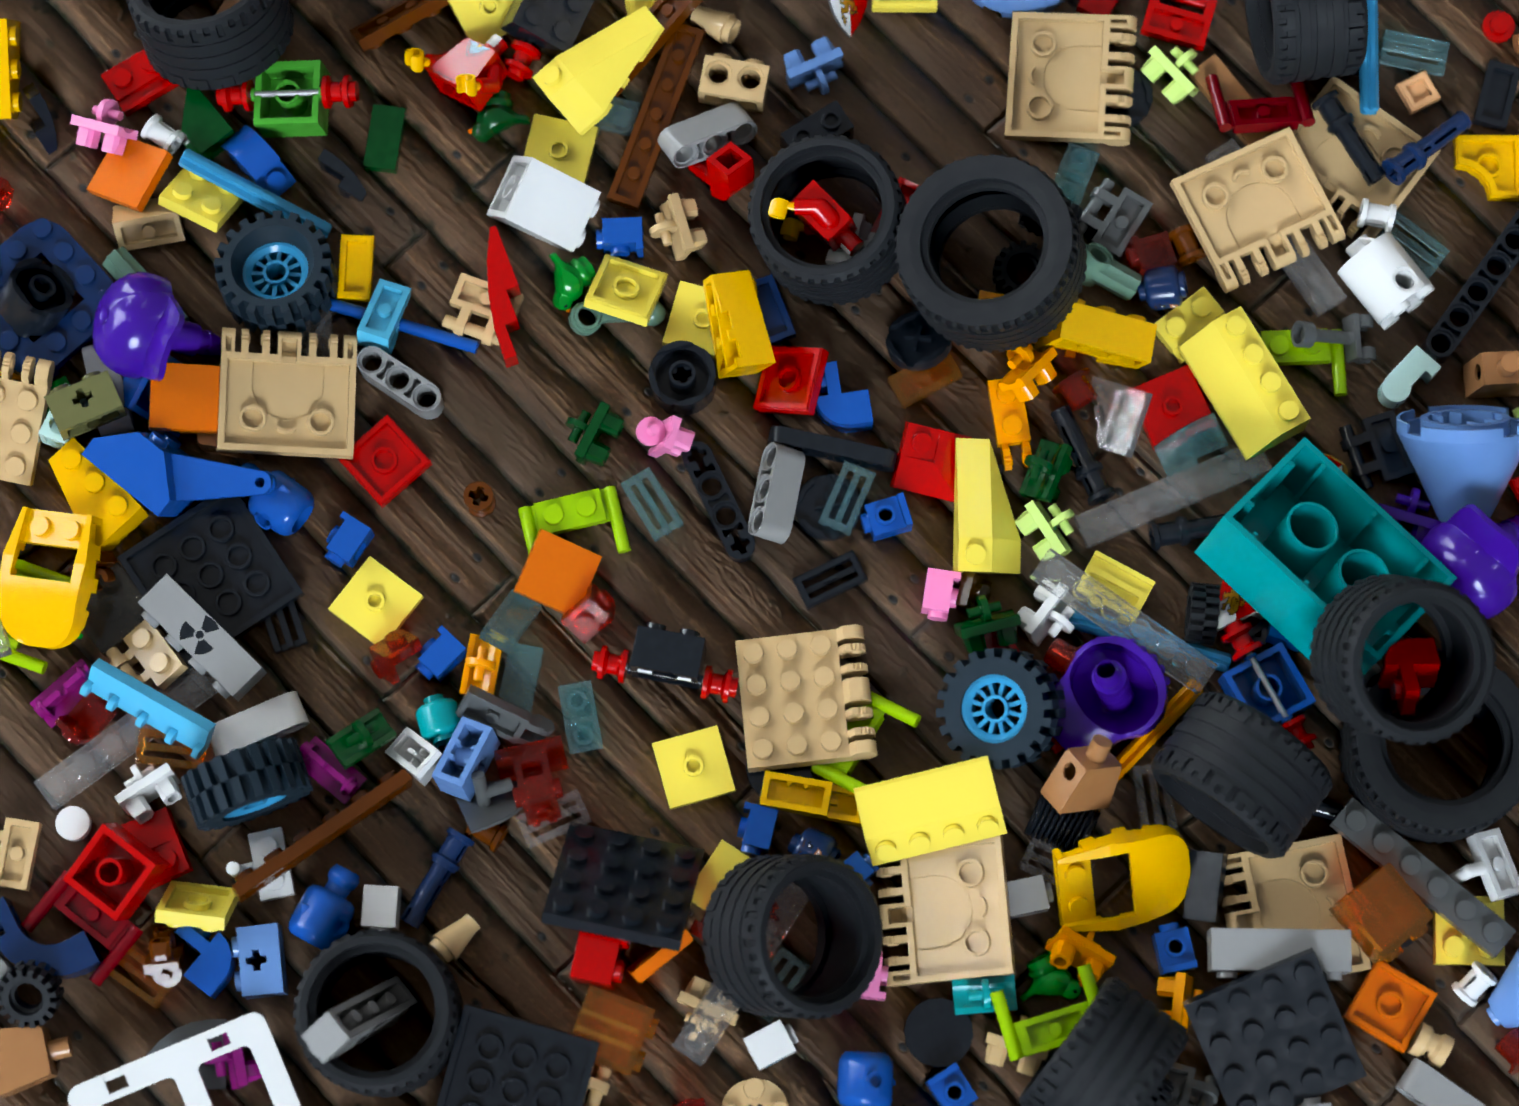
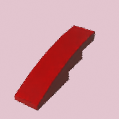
M495 225L489 228L487 251L488 296L495 333L506 368L519 364L508 333L520 329L510 298L521 295Z

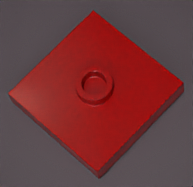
M771 345L776 363L762 370L753 409L758 412L814 415L829 352L824 348Z
M1188 365L1130 388L1127 391L1154 452L1216 426L1215 419Z
M388 414L354 442L353 459H338L382 509L433 465Z

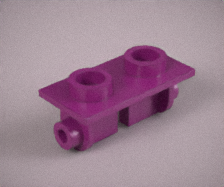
M82 658L29 703L51 729L92 694L91 692L87 697L79 694L82 685L88 680L91 669Z
M317 736L309 743L307 741L304 742L299 748L308 774L344 805L367 780L366 777L352 766L345 770L331 749Z

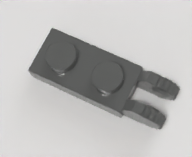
M470 684L456 711L459 718L464 716L490 726L497 736L514 744L519 743L535 751L543 750L547 741L545 736H551L555 730L554 723L551 722L552 720L545 718V716L540 714L532 715L531 712Z

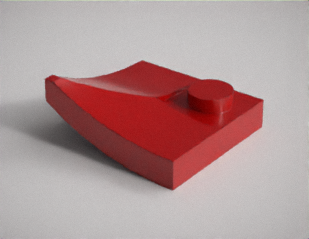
M906 421L890 486L954 502L955 438L972 437Z
M167 807L155 811L153 817L143 824H139L136 820L121 824L128 832L170 863L151 890L194 871L171 810Z

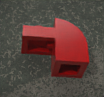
M731 141L706 160L688 166L691 172L710 186L711 195L722 201L729 199L746 187L755 177L753 158Z
M1434 638L1404 639L1393 644L1386 652L1379 677V689L1390 688L1391 699L1397 701L1400 715L1414 714L1421 692L1420 688L1435 686L1441 663Z

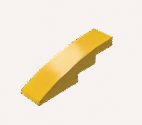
M765 771L759 805L862 827L854 793L829 781Z

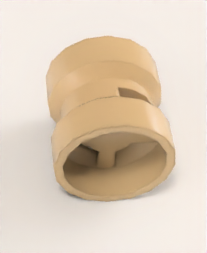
M1422 1022L1409 1044L1407 1053L1415 1057L1424 1056L1428 1059L1430 1065L1440 1069L1453 1048L1455 1038L1447 1034H1436L1432 1026Z

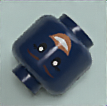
M1174 265L1147 269L1144 273L1143 281L1138 286L1140 301H1147L1149 308L1154 311L1181 306L1183 298L1188 297V287L1184 271L1179 272Z
M812 827L807 828L801 835L795 833L787 850L794 855L822 854L832 856L835 859H839L841 855V850L837 849L838 843L834 837Z

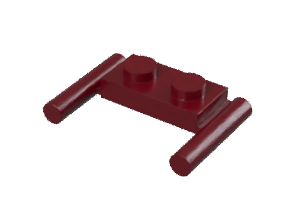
M1210 74L1205 78L1220 132H1228L1231 129L1233 134L1281 131L1287 127H1290L1291 130H1297L1299 124H1302L1304 127H1310L1315 124L1304 81L1290 82L1294 97L1225 101L1218 75Z
M64 870L21 925L32 933L50 909L55 906L110 950V953L89 978L90 981L100 987L143 934V931L128 919L115 921L62 880L67 874V871Z

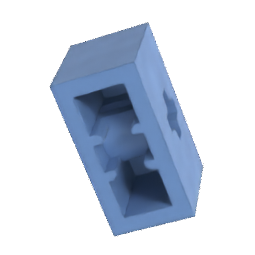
M464 716L461 717L432 773V777L440 791L471 802L475 795L471 774L478 770L486 773L501 744L492 727Z
M279 923L237 927V936L231 938L233 957H239L240 971H235L234 973L236 991L242 992V997L247 1000L288 995L282 926ZM257 953L267 959L266 963L261 964V970L251 965V961L257 959Z

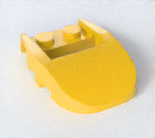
M22 507L2 554L0 570V620L5 630L15 640L27 646L60 649L70 645L79 637L89 615V611L86 608L91 593L96 594L99 580L95 579L96 560L100 561L101 546L95 544L96 525L102 526L103 519L93 515H79ZM26 544L77 550L70 583L17 576L15 566L20 551H24Z
M1161 824L1143 825L1141 829L1126 830L1123 826L1110 829V834L1095 839L1092 836L1078 841V848L1061 853L1059 848L1053 849L1052 858L1060 925H1065L1075 932L1119 931L1159 918L1177 908L1186 895L1191 874L1189 850L1181 834L1174 828ZM1128 853L1134 911L1120 913L1119 916L1102 918L1101 915L1096 916L1090 860Z

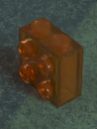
M1390 862L1374 870L1329 909L1345 930H1351L1352 939L1373 964L1382 960L1389 963L1404 951L1401 945L1409 938L1415 941L1426 933L1429 929L1426 923L1434 917Z
M590 985L571 1033L601 1041L595 1064L632 1077L633 1071L640 1073L647 1055L646 1052L642 1051L646 1038L653 1039L660 1020L654 1018L656 1014L655 1009Z

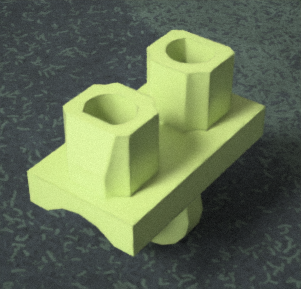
M1156 45L1148 51L1151 57L1140 70L1152 83H1155L1166 71L1170 74L1173 80L1161 92L1172 104H1177L1188 94L1194 97L1200 91L1182 72L1183 69H1186L1193 76L1199 71V68L1192 62L1197 56V52L1193 48L1184 53L1178 46L1174 47L1170 53L1177 59L1175 64Z
M1032 500L1024 505L1027 510L1014 522L1024 536H1028L1038 528L1046 538L1032 547L1041 562L1056 556H1066L1073 551L1058 529L1060 527L1066 536L1074 532V529L1068 522L1075 515L1072 509L1062 512L1058 505L1054 503L1048 507L1049 512L1053 516V519H1051L1040 501L1035 502Z

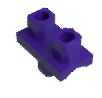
M1413 487L1410 496L1397 493L1395 503L1406 505V510L1378 503L1399 524L1401 521L1412 523L1410 534L1419 543L1434 526L1441 523L1437 519L1415 513L1416 509L1428 512L1430 502L1419 499L1421 490Z

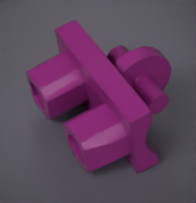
M227 1032L223 1033L222 1038L225 1046L231 1042ZM212 1042V1051L222 1047V1042ZM247 1046L240 1047L204 1062L205 1066L215 1065L217 1077L227 1076L225 1065L227 1063L231 1090L242 1089L248 1083L262 1078L255 1060L244 1061L242 1049L249 1048Z

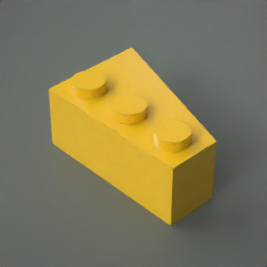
M0 19V119H18V112H22L23 107L22 95L19 92V79L21 77V21Z
M750 270L711 274L704 279L703 286L718 378L757 374L776 363L757 297V285L755 280L752 279Z
M1079 298L1077 303L1073 304V309L1071 313L1067 314L1066 319L1060 322L1055 330L1049 332V335L1039 338L1037 344L1034 345V350L1037 352H1044L1045 348L1054 346V348L1066 350L1065 357L1075 358L1076 352L1096 357V362L1139 369L1151 363L1157 324L1146 322V318L1141 315L1129 314L1124 316L1117 314L1116 309L1112 307L1085 305L1086 301Z
M73 437L48 461L73 514L93 515L103 519L102 526L96 525L95 544L101 546V551L113 550L149 515L126 490L81 455L85 449Z

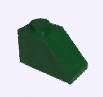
M187 88L181 127L186 138L183 145L186 149H190L209 160H213L224 151L221 145L235 133L200 90Z

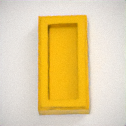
M341 234L337 288L338 300L370 302L375 252L374 235Z

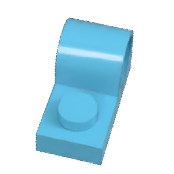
M379 279L357 328V345L363 347L376 346L388 354L392 353L398 338L401 317L411 297L410 287Z

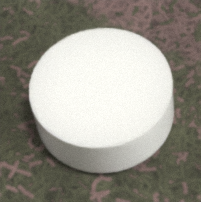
M69 806L59 812L56 817L55 826L59 835L66 840L80 841L91 831L92 820L84 809L78 806Z

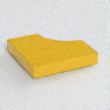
M1460 134L1453 139L1455 170L1465 171L1476 177L1484 187L1488 201H1519V135Z

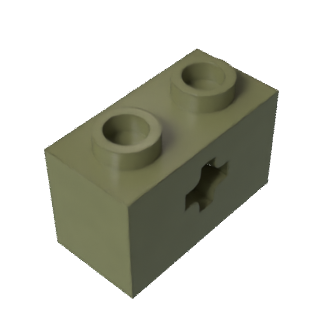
M108 370L104 372H90L82 377V381L70 386L68 384L59 385L53 388L50 394L44 396L64 441L127 416ZM86 398L89 405L82 407L80 404L81 399Z

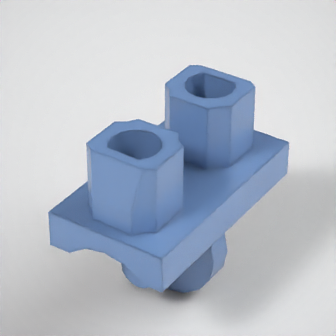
M827 36L815 40L811 44L815 58L806 62L799 49L784 54L786 83L790 90L804 84L808 92L818 88L822 95L830 93L828 83L838 79L834 70L843 67L842 58L844 54L840 47L834 48Z

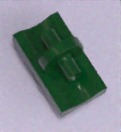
M601 401L589 425H587L591 414L585 410H582L578 419L568 417L565 422L566 426L572 429L568 437L570 442L577 444L580 436L583 435L574 455L577 457L576 462L584 466L587 461L604 466L610 455L611 448L597 442L601 433L604 432L617 439L625 426V421L611 412L610 405Z
M1041 438L1035 455H1027L1024 463L1029 469L1019 493L1023 497L1049 503L1057 502L1060 495L1058 484L1061 476L1068 473L1073 464L1070 458L1073 448L1069 444L1054 443Z
M980 595L976 597L977 606L966 609L968 618L974 619L953 624L955 634L962 639L967 652L970 654L975 651H985L987 647L984 634L994 631L999 646L1017 643L1016 626L1021 625L1020 615L1015 614L1012 609L997 612L1002 610L1000 601L988 603L986 596Z
M377 707L328 738L326 744L346 770L396 738L397 733L387 723Z

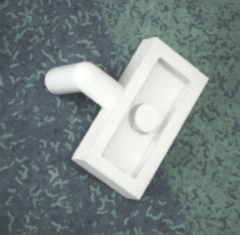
M282 827L247 834L253 862L240 865L235 861H231L226 866L227 873L235 878L250 867L255 870L265 863L263 859L277 848L285 850L287 846ZM291 869L259 891L261 902L296 895Z
M1500 828L1478 832L1465 838L1475 863L1465 865L1449 874V876L1459 884L1470 878L1481 876L1491 902L1518 896L1519 875Z

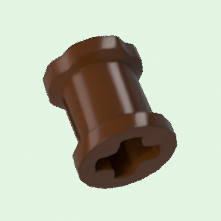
M1190 224L1180 226L1167 234L1168 240L1173 241L1178 252L1179 266L1193 264L1206 256Z
M481 481L473 482L466 487L463 498L470 514L477 518H484L492 514L496 507L492 488ZM480 494H484L486 501H481L479 506L475 505L473 498H479Z
M498 824L471 834L469 827H467L464 835L468 838L473 836L489 846L490 851L495 853L506 837L509 826Z

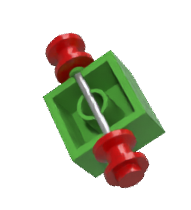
M321 60L276 61L270 68L255 77V88L251 79L241 85L216 89L217 104L222 105L225 112H231L234 105H243L245 111H253L254 109L253 125L264 138L328 136L329 109L332 108L333 103L343 102L345 108H352L354 101H358L360 96L359 84L357 81H353L351 75H344L342 82H333L330 72Z

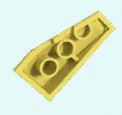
M643 6L557 55L532 78L577 132L583 136L608 114L613 106L611 101L620 88L625 89L630 81L628 76L638 62L644 61L664 31V27L650 10Z
M955 438L953 571L981 574H1020L1021 539L1014 522L1015 519L990 439Z

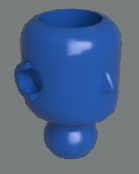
M252 463L242 465V467L260 470L258 466ZM280 470L270 471L277 480L275 490L268 495L250 496L248 509L261 528L265 530L271 529L282 536H290L296 533L311 515L315 503L314 497L309 490ZM264 479L261 480V486L263 487L265 484Z
M338 864L333 865L329 869L327 874L328 881L325 887L313 884L306 888L288 922L289 931L294 936L321 950L324 948L327 950L331 947L330 943L346 935L355 914L353 904L346 898L351 891L357 888L360 877Z
M844 1052L838 1061L837 1099L842 1106H891L893 1086L896 1085L893 1078L894 1065L892 1058L883 1052Z

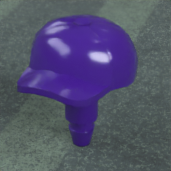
M148 272L129 273L112 283L98 303L93 322V347L99 359L106 367L124 377L131 379L144 377L154 381H161L165 375L170 352L190 357L196 353L200 356H221V337L209 330H202L199 324L185 321V314L173 296L171 282L165 277Z
M1467 504L1448 521L1434 526L1420 542L1457 577L1450 586L1458 589L1460 594L1467 595L1480 608L1479 612L1486 619L1499 615L1515 600L1518 594L1516 576L1519 570V515H1515L1501 523H1494L1480 508L1474 504Z
M1118 636L1097 637L1084 644L1075 652L1066 673L1055 685L1056 690H1063L1065 696L1064 700H1059V709H1066L1065 718H1059L1057 723L1063 729L1060 736H1053L1062 748L1067 750L1074 747L1089 746L1093 736L1096 734L1109 738L1113 746L1122 740L1143 737L1154 730L1165 716L1168 703L1167 686L1170 684V678L1163 675L1166 671L1165 666L1162 664L1158 665L1157 655L1149 654L1147 648L1143 645L1138 646L1134 638L1128 640Z

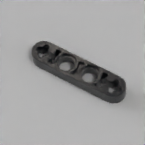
M771 426L767 444L776 442L803 451L807 456L882 472H894L898 457L896 452L886 448L783 426Z
M694 441L690 451L683 452L682 454L684 467L726 554L735 562H746L755 553L754 537L748 532V525L712 450L704 442ZM697 450L699 454L705 453L703 464L706 470L710 467H713L714 470L701 474L697 462H689L692 458V451ZM711 478L721 483L720 492L713 496L705 494L702 490L704 481ZM723 508L733 510L736 515L734 522L730 525L720 524L716 519L719 510ZM739 526H742L743 530H737V534L742 543L749 542L746 546V553L741 554L739 550L732 551L731 548L735 546L734 538L731 533L727 537L723 533L733 532Z

